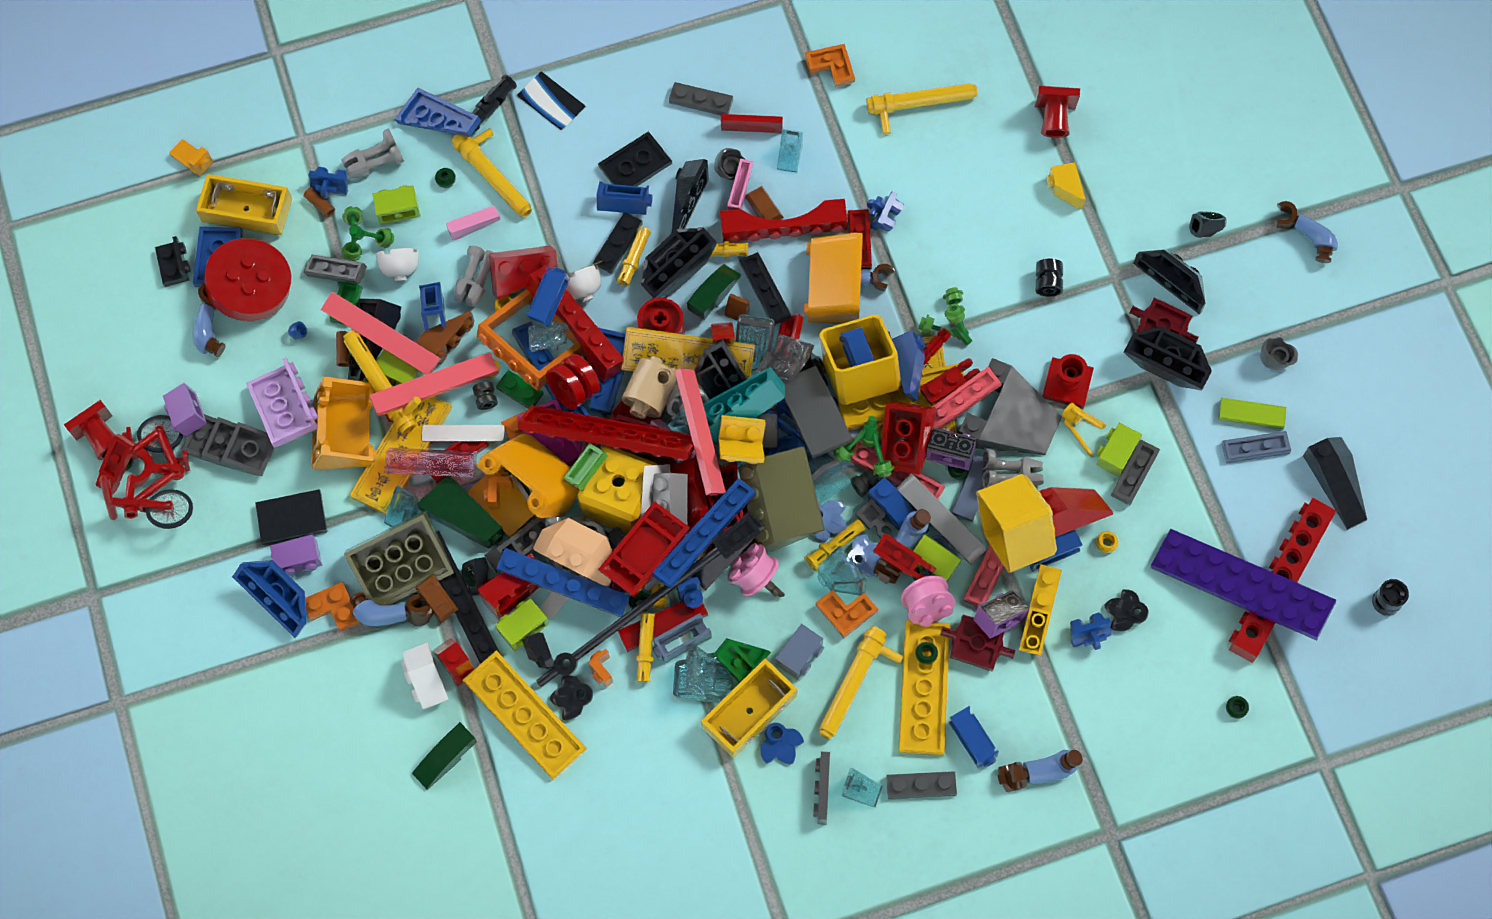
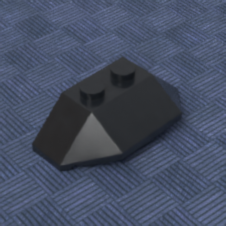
M704 227L676 229L645 257L641 285L652 298H661L676 292L708 262L717 245V241Z
M1169 250L1141 251L1136 254L1134 265L1199 315L1202 313L1206 304L1202 275H1200L1196 268L1187 265L1179 255L1173 254Z
M1164 327L1133 333L1123 352L1140 368L1183 388L1202 391L1212 372L1201 345Z
M723 339L703 350L694 369L696 378L709 399L749 379L732 349Z

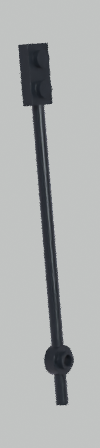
M747 514L712 540L716 547L693 563L671 589L665 585L572 654L567 652L560 653L554 660V667L536 680L539 686L543 687L559 674L570 675L575 672L578 666L577 661L704 566L721 554L725 559L729 558L760 535L762 532L751 517ZM566 659L570 661L568 668L563 666V662Z

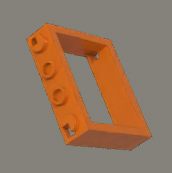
M526 289L478 325L477 338L482 341L481 344L491 349L497 358L502 359L513 372L518 373L526 384L529 383L534 389L539 390L547 383V370L557 364H561L564 358L573 353L579 356H583L585 353L575 336L556 314L551 324L574 345L540 371L493 331V329L527 304L531 305L534 297Z

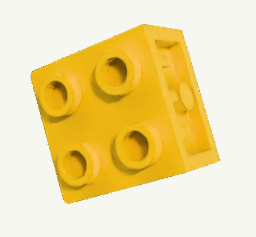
M722 415L718 435L720 459L728 462L745 461L749 464L764 463L762 442L766 424L765 420Z

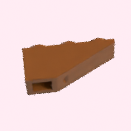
M468 311L446 321V327L442 328V325L439 324L426 330L415 343L441 358L438 364H442L446 360L448 352L458 346L464 333L469 332L473 328L475 320L472 312Z

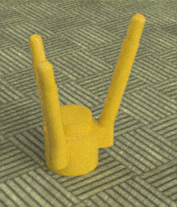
M1071 403L1062 413V417L1066 419L1063 424L1071 430L1087 454L1092 456L1093 453L1072 424L1078 425L1083 419L1099 429L1105 428L1106 424L1084 412L1074 403Z

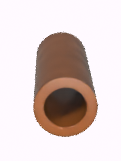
M312 187L305 191L304 197L324 216L328 218L334 214L335 208Z
M347 331L336 332V365L339 367L349 366V349L345 345V339L343 338L348 333Z

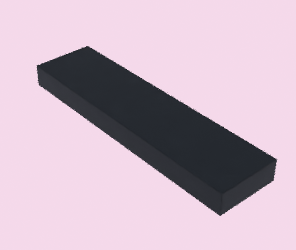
M757 252L739 259L740 266L769 321L775 326L792 319L791 313L760 254Z
M749 511L743 516L745 517L748 514L754 521V523L757 525V527L760 529V531L765 527V525ZM749 543L727 559L722 554L692 575V578L698 577L700 586L706 591Z

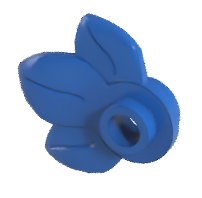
M771 723L765 729V740L760 748L761 756L766 764L772 762L777 757L779 761L791 765L796 757L794 746L804 743V739L796 729H786L780 723ZM774 731H778L780 733V736L778 738H774L771 734Z

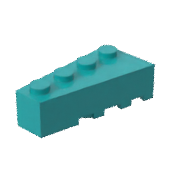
M771 367L703 403L713 445H718L722 415L755 419L785 398V384Z

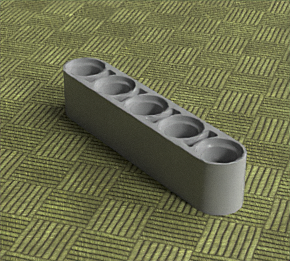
M910 474L896 488L916 511L924 509L929 512L931 516L929 524L969 564L972 565L987 550L913 474Z

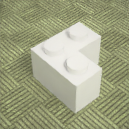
M428 643L402 652L404 661L401 662L408 685L412 683L414 686V690H411L415 702H420L422 708L426 709L449 700Z

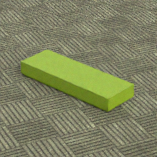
M1221 398L1218 420L1284 429L1287 407Z

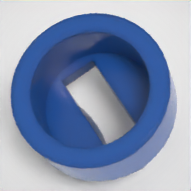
M298 321L289 326L288 334L295 340L301 339L307 335V328L304 323Z

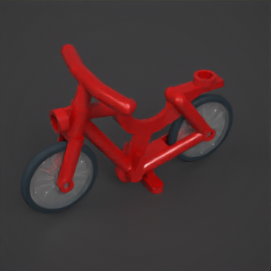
M156 415L150 417L138 428V442L131 455V459L136 460L140 458L145 466L140 475H128L125 498L113 497L109 477L107 475L100 477L107 512L111 520L118 518L116 507L124 509V517L127 519L136 518L138 516L137 510L144 512L153 525L163 529L179 527L191 517L193 503L187 494L174 489L156 493L172 480L182 479L185 476V470L186 472L190 471L187 450L182 451L183 457L176 458L172 450L180 444L183 434L172 429L169 423L171 421L170 416ZM126 427V432H123L122 436L133 442L131 428ZM147 451L163 453L167 463H154ZM152 473L164 475L134 497L135 488L142 486Z

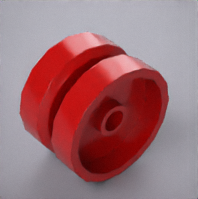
M664 297L653 298L645 302L639 309L637 315L638 328L685 334L683 312L680 306L673 300Z
M573 353L561 361V364L553 366L546 372V381L551 392L568 409L574 410L578 408L586 399H590L599 393L600 382L595 371L584 358Z

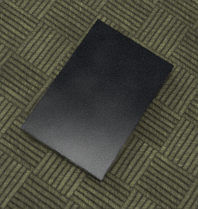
M648 131L599 162L598 167L611 184L639 186L670 166L672 160Z
M320 489L255 502L262 545L328 532Z

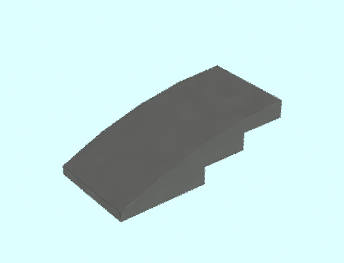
M816 366L797 373L791 381L781 380L785 384V398L783 399L786 403V408L794 420L796 429L812 458L853 442L836 403Z
M205 414L207 424L188 435L181 451L187 450V455L258 476H263L274 451L267 432L240 422L236 424L220 417L216 419Z

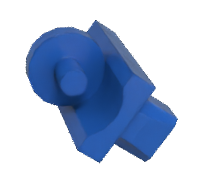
M317 167L315 171L309 172L310 187L315 191H321L323 198H328L330 193L347 195L348 184L347 172L345 170L338 169L335 174L328 173L325 167Z
M891 191L890 195L886 196L883 202V198L877 196L876 200L870 199L868 201L869 215L874 217L877 213L870 227L871 229L876 231L881 228L888 232L893 229L896 220L887 215L891 212L897 216L904 206L903 203L896 199L897 193Z
M691 576L677 586L680 602L684 601L686 606L692 609L701 606L703 595L698 577L692 578Z
M1098 612L1089 617L1090 624L1083 625L1080 619L1071 621L1070 630L1073 647L1084 644L1085 647L1092 645L1095 650L1101 649L1100 642L1107 640L1106 637L1111 636L1110 619H1105Z

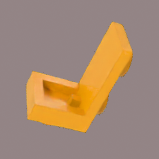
M181 139L169 152L174 159L199 177L214 163L205 148L201 146L197 150L184 139Z

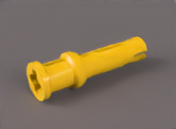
M856 519L829 542L821 543L819 548L812 554L804 556L809 567L817 572L822 564L834 558L838 550L848 544L862 531H865L864 525L860 520Z

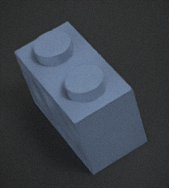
M801 623L776 657V665L797 680L801 674L805 676L812 666L809 663L814 657L818 658L824 650L822 646L823 638Z

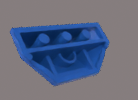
M273 560L242 562L232 578L296 638L306 625L305 591Z

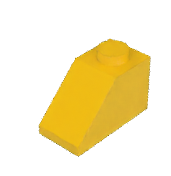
M1076 163L1052 166L1049 175H1047L1048 187H1052L1055 196L1078 209H1082L1085 196Z

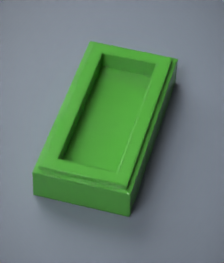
M589 443L563 479L582 491L608 455Z

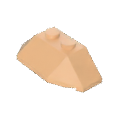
M570 518L542 529L533 550L609 588L612 581L598 571L599 567L612 553L607 537Z

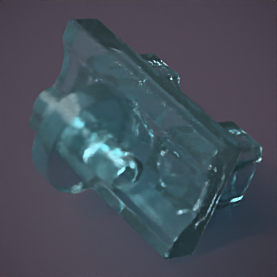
M555 320L551 322L550 326L546 325L543 328H539L536 325L530 326L528 328L529 349L532 352L549 348L551 352L557 351L558 345L567 343L566 332L568 325L565 322L559 324Z

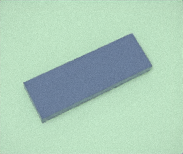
M1287 431L1223 440L1221 443L1226 463L1291 453Z
M976 456L952 512L954 516L969 522H973L979 508L976 492L984 489L982 475L985 471L982 470V458Z

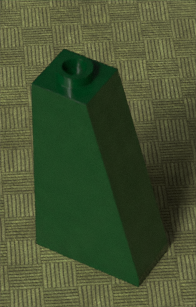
M450 475L444 478L417 503L419 511H426L429 518L488 549L492 545H497L503 539L504 531L502 526Z

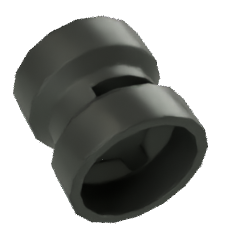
M484 381L472 387L474 395L477 396V409L487 410L497 406L498 401L497 397L493 394L495 389L492 382Z
M871 468L865 469L860 476L855 475L850 479L854 490L860 497L866 495L868 490L872 489L879 482Z

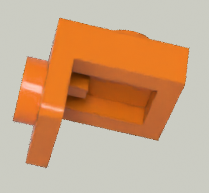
M504 474L488 477V489H484V500L488 502L490 509H499L500 488H512L511 477H507Z
M604 649L603 651H596L590 657L588 664L593 671L591 674L593 679L599 685L603 683L607 688L613 683V679L602 665V663L610 658L607 649Z

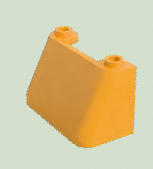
M862 233L811 238V242H807L806 255H810L808 303H804V315H808V322L843 324L859 319Z
M323 376L313 401V407L318 416V419L315 420L318 429L312 431V469L329 470L367 467L372 462H375L377 452L373 449V445L369 444L370 409L372 407L369 395L376 392L369 382Z
M528 434L518 435L485 453L476 465L486 474H495L502 468L506 472L512 473L529 487L532 492L528 498V508L538 518L564 517L576 500L579 492L578 488L563 479L571 467Z

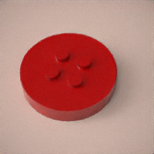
M242 238L229 241L212 253L206 265L204 285L210 302L224 315L240 321H259L274 315L283 307L289 296L292 277L289 264L279 250L264 241Z

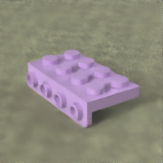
M286 357L282 359L284 366L246 383L274 448L318 429L315 421L318 419L314 407L309 408L308 405L312 402L307 392H302L305 386L300 376L297 378L295 376L298 374L294 363H289Z

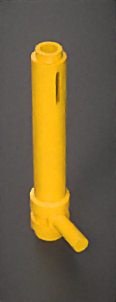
M968 83L897 94L889 92L883 93V96L875 94L866 98L868 114L880 115L882 132L886 135L891 133L888 113H893L894 110L972 100L974 97H977L978 93L977 86Z
M489 128L474 138L471 136L455 135L451 142L454 149L459 153L461 152L464 160L470 162L518 216L523 218L529 216L532 212L530 203L481 151L479 144L494 135L493 131Z
M354 330L346 333L343 336L345 339L344 343L375 392L391 388L392 385L359 333H355ZM415 396L405 407L387 413L390 420H394V426L397 431H400L402 434L410 432L417 426L412 411L421 403L419 397Z
M874 626L866 630L863 636L864 640L859 643L857 647L858 652L819 727L820 736L828 740L835 737L873 660L877 659L879 653L900 664L903 656L883 646L887 635L883 630Z

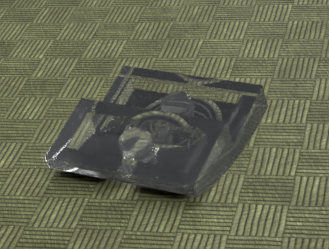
M779 334L773 351L765 352L758 371L762 372L771 367L779 378L791 381L807 362L814 345Z

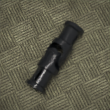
M503 75L501 77L502 80L495 87H492L476 104V109L472 114L477 115L481 119V122L475 129L476 131L479 130L480 124L486 118H489L506 100L507 94L512 89H516V82L508 75Z

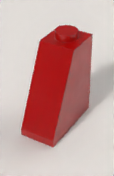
M452 638L432 650L457 686L461 685L463 679L474 670L468 656L457 641Z

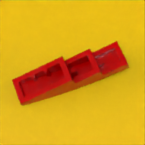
M732 322L711 324L713 344L722 339L727 344L735 343Z

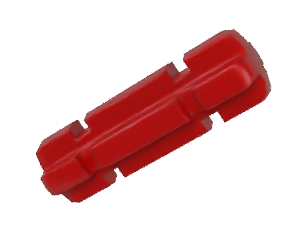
M941 328L937 333L938 335L934 336L923 350L925 354L924 364H927L930 357H933L943 346V343L950 338V332L945 328Z

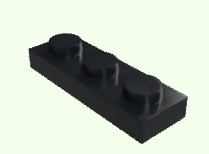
M623 213L593 261L594 265L612 274L635 238L638 228L643 225L642 220L628 213Z

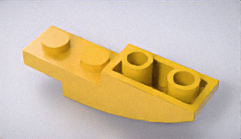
M1040 564L1020 642V651L1041 656L1062 573L1061 569Z

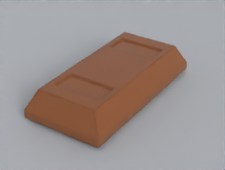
M763 186L745 195V198L758 217L771 220H781L784 218Z
M433 574L415 587L426 604L433 609V613L440 623L459 610Z

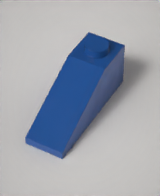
M911 330L891 340L898 354L900 379L904 393L912 402H915L918 397L925 360L923 351L925 343L921 336H917Z
M885 477L869 490L868 501L873 499L886 514L885 518L899 531L907 515L914 511L913 508Z

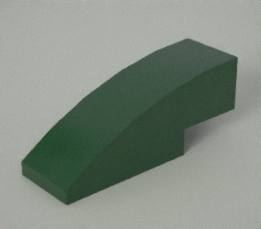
M723 264L695 291L687 301V309L705 320L714 307L720 305L740 279L741 274Z
M459 722L426 755L412 774L426 790L430 789L461 760L460 757L474 746L477 740Z

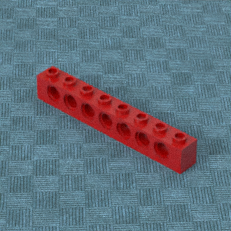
M1312 498L1309 504L1304 502L1298 513L1301 515L1299 522L1295 520L1288 531L1292 533L1289 540L1286 538L1283 540L1279 548L1282 551L1280 557L1275 556L1269 566L1272 569L1271 572L1298 583L1337 510L1315 498ZM1306 521L1314 523L1315 528L1309 527ZM1296 539L1303 540L1305 542V546L1299 545L1296 542ZM1286 557L1293 558L1296 564H1290ZM1245 611L1239 621L1242 624L1240 630H1234L1229 639V642L1232 643L1229 651L1253 663L1272 631L1275 622L1268 619H1260L1256 614ZM1246 630L1253 631L1256 637H1249L1246 634Z

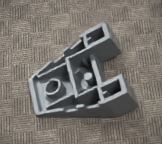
M992 358L989 368L1002 385L994 390L1000 394L987 421L967 413L958 434H968L976 438L977 449L992 448L997 449V451L1014 450L1018 451V453L1046 455L1062 416L1013 366Z

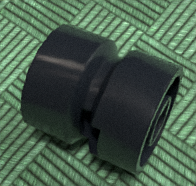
M1051 258L1036 262L1037 279L1035 292L1044 297H1054L1062 294L1063 279L1061 277H1063V262Z
M1398 579L1386 580L1373 595L1372 604L1374 609L1382 615L1390 616L1396 614L1407 602L1409 590Z

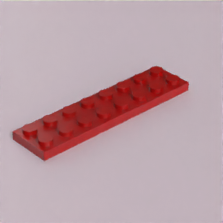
M534 405L518 420V429L525 430L527 433H542L548 437H564L569 441H586L592 445L602 444L612 449L624 448L634 453H651L655 457L667 456L677 461L688 460L694 451L691 434Z

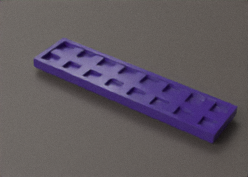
M1173 529L1169 530L1151 564V569L1316 641L1336 604V599Z

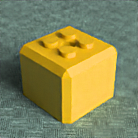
M867 316L823 329L820 332L819 338L824 368L839 403L848 405L899 389L901 379L898 354L881 316ZM862 327L874 361L850 367L842 347L843 343L839 341L842 333Z
M603 445L599 449L604 451L608 457L582 491L579 490L577 497L583 517L612 529L619 527L621 532L628 534L641 517L644 466L657 465V463L621 449H612L607 445ZM615 478H623L625 480L624 484L620 487L614 486L612 482Z
M1020 474L976 492L984 536L1008 573L1055 555L1057 546L1052 509L1028 476Z

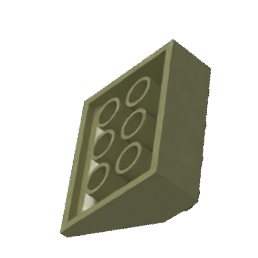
M805 447L764 457V463H746L737 467L740 480L756 491V495L747 504V510L765 525L761 530L762 533L754 538L757 545L761 544L765 547L766 551L773 552L825 530Z
M426 511L347 549L344 553L367 599L373 600L378 605H391L417 592L415 587L432 574L439 581L454 573Z

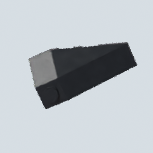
M706 159L686 161L683 168H679L676 173L675 179L677 184L671 234L676 229L686 228L709 181L708 160Z
M359 298L358 308L395 330L401 318V306L382 299ZM360 335L376 360L383 348ZM351 354L348 380L363 381L366 376Z
M1342 437L1326 438L1309 446L1303 457L1334 509L1337 510L1336 512L1346 529L1348 530L1367 521L1353 455Z

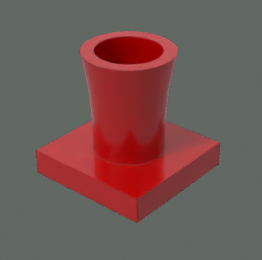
M1038 87L1034 107L1045 108L1041 129L1043 136L1062 138L1070 135L1068 109H1076L1080 98V88Z
M1068 354L1061 359L1052 357L1042 397L1046 400L1066 405L1074 403L1077 407L1084 409L1094 367L1087 366L1086 361L1076 354Z
M99 400L69 420L64 426L76 441L85 436L93 448L97 459H104L115 433L105 423V421L113 416L104 403Z

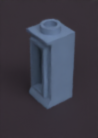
M699 613L654 638L655 646L652 649L658 660L662 658L666 664L678 655L705 640L711 639V630L706 628L702 615ZM694 629L697 631L698 636L668 652L665 648V645Z

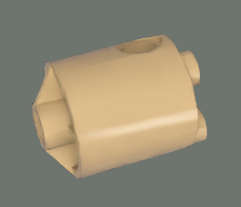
M651 356L650 360L641 358L621 397L624 404L631 408L630 413L641 419H645L646 416L653 418L661 417L677 383L675 375L677 369L663 365V361L654 356Z

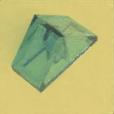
M782 129L777 164L778 170L798 172L803 148V132Z
M396 486L384 523L393 527L413 517L419 509L417 506L419 502L417 496L400 486Z
M850 768L842 789V797L876 807L883 786L854 768Z

